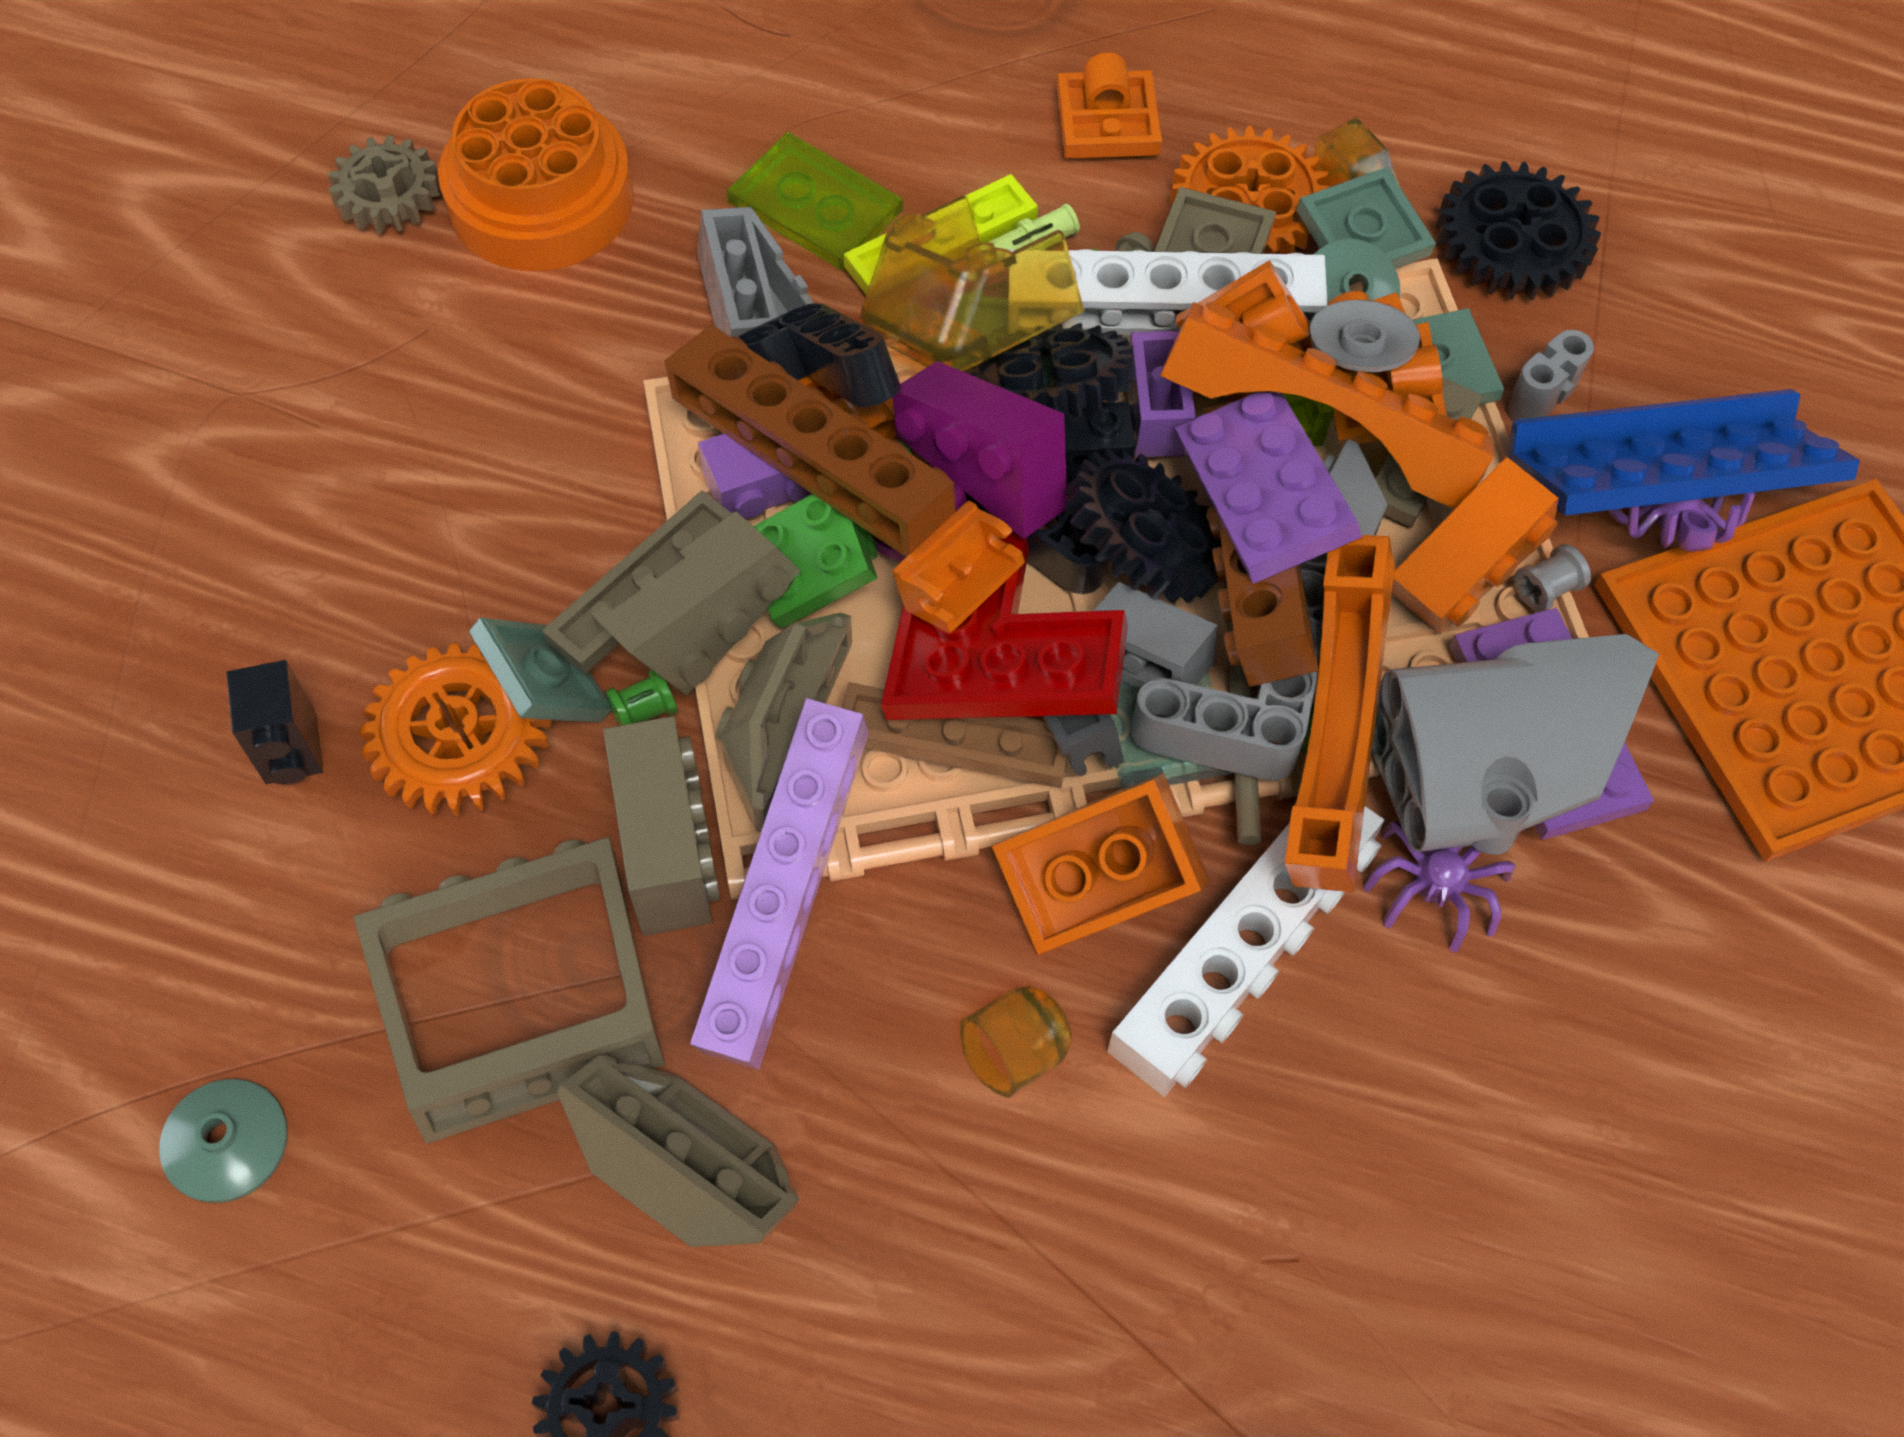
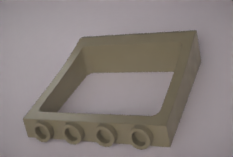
M609 837L587 844L580 840H568L559 844L552 855L532 861L519 857L510 858L500 863L496 872L474 879L462 875L452 876L442 881L438 890L420 896L412 897L403 893L393 894L381 902L380 908L353 916L407 1107L426 1144L560 1100L557 1094L560 1084L599 1054L615 1058L617 1064L641 1065L652 1069L665 1065L619 868ZM587 885H601L627 997L625 1006L617 1012L425 1073L390 963L389 954L391 950L402 943Z

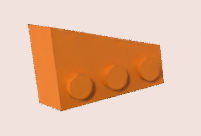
M1506 457L1394 571L1392 594L1440 635L1452 624L1456 627L1461 626L1475 612L1480 604L1479 600L1494 586L1499 587L1521 562L1552 536V532L1558 524L1555 516L1559 498Z

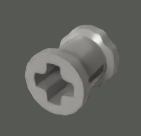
M1562 544L1552 550L1550 558L1538 565H1526L1518 569L1514 584L1521 600L1533 611L1541 612L1552 608L1554 599L1569 590L1577 592L1587 587L1591 581V572L1584 556L1576 548L1569 544Z

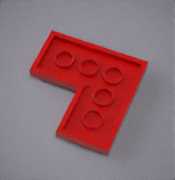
M1011 533L1005 539H1000L1022 551L1025 563L951 634L906 611L903 605L881 701L886 720L1117 714L1128 630L1125 610L1018 614L1029 545L1027 538L1023 539L1017 533Z

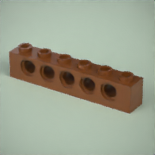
M711 324L664 360L672 399L903 556L907 557L955 513L954 482L950 480L944 471L937 467H930L911 455L901 443L893 439L888 440L868 427L858 415L847 413L828 401L818 389L805 386L787 374L778 363L769 362L750 350L738 337H730Z
M1235 401L1205 408L1203 413H1210ZM1213 507L1208 508L1207 513L1213 538L1215 541L1221 540L1222 545L1221 547L1213 548V558L1219 580L1227 581V588L1219 589L1218 596L1225 622H1232L1233 625L1232 631L1224 632L1225 647L1231 666H1242L1249 687L1317 672L1318 665L1301 565H1296L1253 584Z

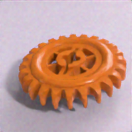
M458 642L451 643L447 653L443 655L440 654L435 646L427 649V659L424 661L411 655L406 658L408 670L404 672L397 668L391 669L387 674L392 684L390 686L377 685L372 690L379 702L369 703L363 709L365 717L370 722H366L359 729L361 738L367 742L363 746L361 754L366 762L372 763L370 766L372 778L377 782L383 781L385 778L384 789L388 796L396 797L399 790L403 788L402 798L409 809H413L416 806L417 799L424 795L425 807L429 814L433 816L436 815L442 798H446L451 812L454 816H459L462 799L469 796L476 809L482 812L484 810L483 791L489 789L500 801L504 802L506 794L502 780L507 778L518 786L524 787L525 779L518 765L525 764L533 769H538L540 766L538 757L529 747L537 746L541 749H547L549 746L546 735L537 728H550L551 720L520 718L476 643L470 646L467 653H462ZM451 691H468L465 697L447 695ZM480 696H483L494 706L496 715L479 716L477 705ZM440 700L445 706L456 730H461L465 734L471 748L470 750L460 734L450 728L444 712L437 701ZM428 704L430 709L426 714V720L415 721L422 708ZM493 731L487 741V734ZM413 734L433 739L434 746L429 754H426L416 745Z

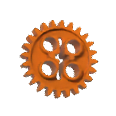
M1247 126L1245 136H1238L1234 129L1229 127L1227 128L1226 139L1221 140L1214 133H1210L1207 147L1195 142L1193 143L1192 156L1186 154L1181 156L1180 168L1174 170L1170 203L1173 204L1179 187L1276 211L1274 226L1264 254H1276V252L1291 254L1294 253L1295 246L1304 250L1308 249L1312 236L1296 211L1300 198L1329 188L1326 186L1328 172L1318 171L1320 163L1318 156L1305 159L1307 150L1305 143L1295 148L1289 147L1291 138L1289 134L1276 141L1272 139V128H1267L1262 137L1255 136L1252 126Z

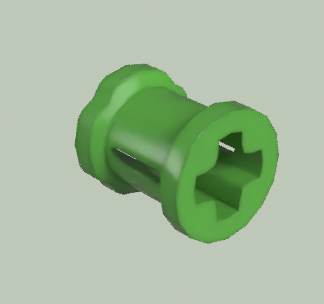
M653 670L648 672V678L617 691L612 687L605 690L607 701L619 726L648 721L664 713L669 717L678 713L667 682Z

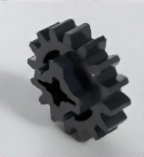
M611 1331L606 1347L602 1348L598 1347L590 1334L583 1336L584 1353L575 1357L571 1351L562 1348L559 1351V1355L565 1367L561 1372L557 1373L544 1369L540 1376L551 1387L549 1395H539L532 1398V1405L537 1410L547 1413L546 1419L533 1426V1432L537 1437H568L563 1420H570L572 1423H580L586 1429L585 1437H624L633 1428H643L638 1437H669L661 1429L663 1422L679 1420L680 1411L677 1407L665 1404V1398L679 1391L677 1383L674 1379H657L665 1370L667 1363L660 1354L645 1362L644 1358L648 1346L644 1340L637 1338L628 1350H624L622 1337L618 1332ZM626 1367L637 1372L645 1380L650 1397H645L641 1393H630L627 1390ZM595 1368L594 1375L578 1389H571L577 1379L587 1371ZM607 1394H612L618 1404L624 1408H621L620 1411L609 1412L606 1423L602 1424L593 1411L588 1409H592L593 1405H604Z

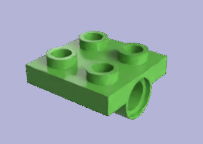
M814 494L753 526L801 570L789 584L786 592L774 600L768 607L771 620L781 628L798 621L878 578L872 560L877 557V549L871 534Z

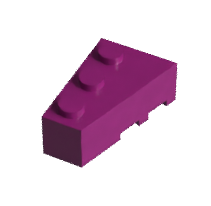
M938 361L901 383L902 388L900 392L893 397L896 437L932 466L944 471L951 481L963 488L964 492L995 517L1004 521L1021 538H1027L1067 509L1065 507L1067 493L1065 492L1064 413Z

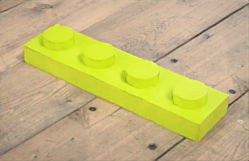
M1009 174L844 253V267L868 299L872 300L979 248L980 244L984 242H989L1014 230L1016 223L1028 218L1031 221L1037 219L1038 205L1014 176Z

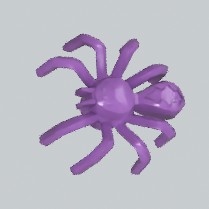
M1753 492L1745 493L1740 506L1732 505L1727 521L1718 515L1724 496L1714 497L1711 506L1707 505L1702 499L1630 507L1627 508L1629 516L1624 515L1620 509L1608 511L1620 524L1628 525V532L1634 539L1641 537L1657 520L1658 524L1662 526L1660 543L1663 548H1667L1673 543L1675 530L1678 529L1677 539L1680 549L1688 552L1706 551L1713 547L1714 542L1724 543L1731 540L1734 536L1735 528L1745 523L1755 494ZM1646 516L1638 526V521Z
M1391 821L1382 829V838L1390 837L1394 833L1399 835L1412 856L1418 861L1417 864H1414L1400 856H1394L1375 868L1365 882L1363 889L1369 893L1381 877L1394 868L1400 867L1415 874L1414 881L1403 888L1384 916V927L1391 928L1401 911L1417 892L1425 898L1424 901L1438 903L1439 907H1443L1444 903L1452 901L1458 910V924L1449 949L1456 953L1459 951L1467 935L1470 921V908L1460 894L1463 891L1483 897L1488 901L1491 916L1486 935H1495L1501 919V907L1496 893L1492 889L1468 882L1469 880L1503 873V880L1509 882L1516 866L1513 862L1500 861L1469 869L1468 866L1481 853V851H1478L1473 846L1462 856L1459 855V851L1463 847L1429 850L1425 853L1422 851L1415 852L1409 845L1400 822Z

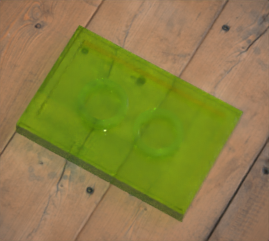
M788 131L727 190L729 203L737 208L751 207L762 223L842 271L846 270L844 267V253L877 238L903 211V198Z

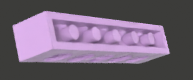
M808 698L805 700L690 1043L701 1053L756 1070L760 1069L869 735L864 715Z

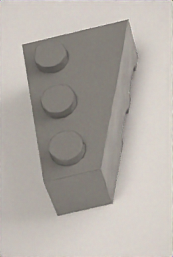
M751 207L701 210L697 256L716 328L730 337H738L795 308L814 303L807 294L808 285L800 275L794 276L782 259V249Z

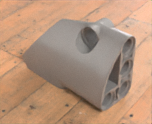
M1628 634L1520 644L1505 650L1494 660L1387 670L1380 683L1372 753L1411 848L1415 852L1471 845L1483 853L1499 855L1507 852L1514 845L1521 831L1599 800L1631 728L1659 653Z

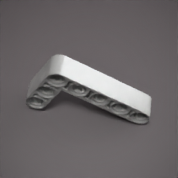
M1328 552L1300 564L1318 670L1324 610L1323 583ZM1318 671L1260 684L1256 699L1172 679L1157 678L1150 680L1141 686L1137 694L1131 724V735L1134 742L1140 748L1150 753L1264 780L1276 781L1286 778L1292 773L1306 735ZM1153 714L1163 715L1167 718L1157 717ZM1211 728H1218V729H1221V730H1223V731H1216V730L1211 729ZM1269 741H1274L1281 745H1275L1273 743H1270Z

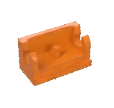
M967 501L892 570L905 610L951 634L1025 563L1022 551L1000 539H1005L1012 533V529L1001 519L978 509L977 504Z

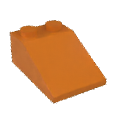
M1164 772L1113 792L992 845V849L1037 955L1200 892L1209 881V877Z

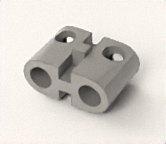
M1565 330L1547 344L1543 354L1538 352L1523 366L1512 395L1508 400L1506 406L1508 417L1515 421L1517 419L1548 416L1553 411L1556 402L1561 404L1572 395L1594 352L1592 339L1581 331Z

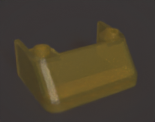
M962 195L922 215H906L892 223L893 229L885 236L860 317L863 325L882 334L886 346L926 367L938 361L964 371L1085 310L1063 231L1056 230L1013 252L1004 248H995L993 243H981L968 197Z

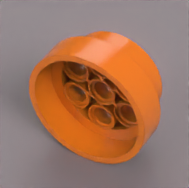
M539 78L510 80L491 86L474 96L459 112L452 128V135L446 143L439 161V185L450 223L457 237L470 251L480 258L504 268L521 271H547L564 268L584 261L600 252L617 237L625 226L633 205L634 193L628 155L620 133L607 118L594 110L590 102L578 91L552 80Z

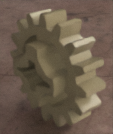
M388 135L384 144L377 145L376 141L370 137L367 138V147L362 150L355 145L349 146L351 153L349 159L344 157H337L335 159L338 171H331L328 174L332 185L329 187L335 208H339L342 219L344 221L354 219L355 225L359 230L365 228L369 223H373L376 233H382L386 224H393L397 231L403 230L402 221L410 219L418 224L421 222L418 211L420 209L433 211L434 204L431 197L440 196L438 172L434 160L429 159L427 149L424 147L415 150L411 139H406L401 145H396L393 135Z

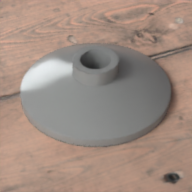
M1347 300L1326 306L1313 317L1309 330V339L1314 349L1330 355L1336 360L1337 366L1361 372L1387 371L1406 364L1415 356L1420 342L1418 328L1406 314L1392 306L1368 300Z

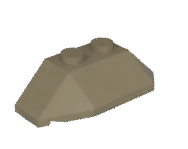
M839 612L797 622L765 641L757 661L750 659L743 669L739 683V691L742 693L735 708L728 706L721 716L717 728V739L721 740L725 764L757 832L761 833L806 698L822 703L827 702L851 648L852 630L850 615Z
M599 1054L560 1084L557 1092L591 1173L690 1247L761 1243L796 1207L799 1197L795 1189L790 1187L787 1171L776 1146L679 1076L641 1065L617 1064L615 1058Z

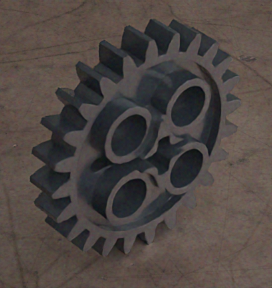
M1502 161L1498 172H1495L1489 165L1483 164L1479 176L1471 171H1467L1463 182H1453L1449 194H1445L1439 210L1435 228L1440 229L1436 241L1437 244L1446 245L1443 254L1444 259H1458L1454 269L1456 274L1468 270L1473 273L1470 285L1474 286L1485 280L1489 282L1488 294L1492 295L1500 286L1506 288L1508 299L1513 300L1517 290H1524L1527 298L1534 300L1539 288L1548 297H1553L1558 285L1565 290H1569L1575 278L1581 280L1584 277L1588 266H1591L1598 250L1596 245L1601 237V232L1595 230L1599 221V216L1588 214L1592 206L1591 200H1576L1581 188L1577 186L1565 190L1562 187L1565 176L1560 175L1551 181L1546 178V167H1541L1536 174L1529 173L1526 162L1521 163L1518 171H1512L1506 161Z
M1056 323L1052 329L1046 330L1041 325H1035L1033 332L1027 333L1020 329H1015L1013 337L1008 338L997 335L994 336L995 344H978L979 352H968L966 354L967 361L960 362L961 371L1061 413L1069 412L1077 417L1082 416V408L1089 407L1100 410L1103 409L1102 400H1119L1118 392L1129 391V382L1135 381L1133 346H1128V339L1126 337L1117 338V331L1115 330L1102 333L1101 326L1084 330L1082 323H1077L1067 329H1063L1062 323ZM1041 356H1048L1053 388L1045 386Z
M1106 448L1101 455L1095 451L1092 452L1088 459H1084L1070 476L1071 482L1065 488V492L1071 497L1065 503V507L1076 513L1070 520V523L1086 531L1080 541L1082 544L1095 545L1099 550L1094 557L1097 562L1108 560L1113 564L1112 576L1116 578L1124 573L1129 577L1131 589L1136 590L1143 584L1146 586L1152 599H1156L1163 592L1171 604H1174L1180 597L1187 604L1191 603L1196 596L1201 599L1218 582L1219 577L1214 563L1213 548L1221 547L1222 545L1221 540H1214L1209 520L1207 519V509L1210 507L1198 505L1194 501L1198 492L1196 490L1185 491L1181 487L1182 478L1179 475L1170 479L1165 475L1163 464L1159 462L1155 468L1149 466L1146 457L1141 453L1133 460L1126 449H1121L1115 455L1111 449Z

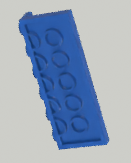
M1792 389L1517 419L1512 423L1507 456L1559 498L1557 510L1564 516L1855 480L1860 461L1839 448L1837 441L1820 437L1807 429L1806 423L1796 419L1800 394Z

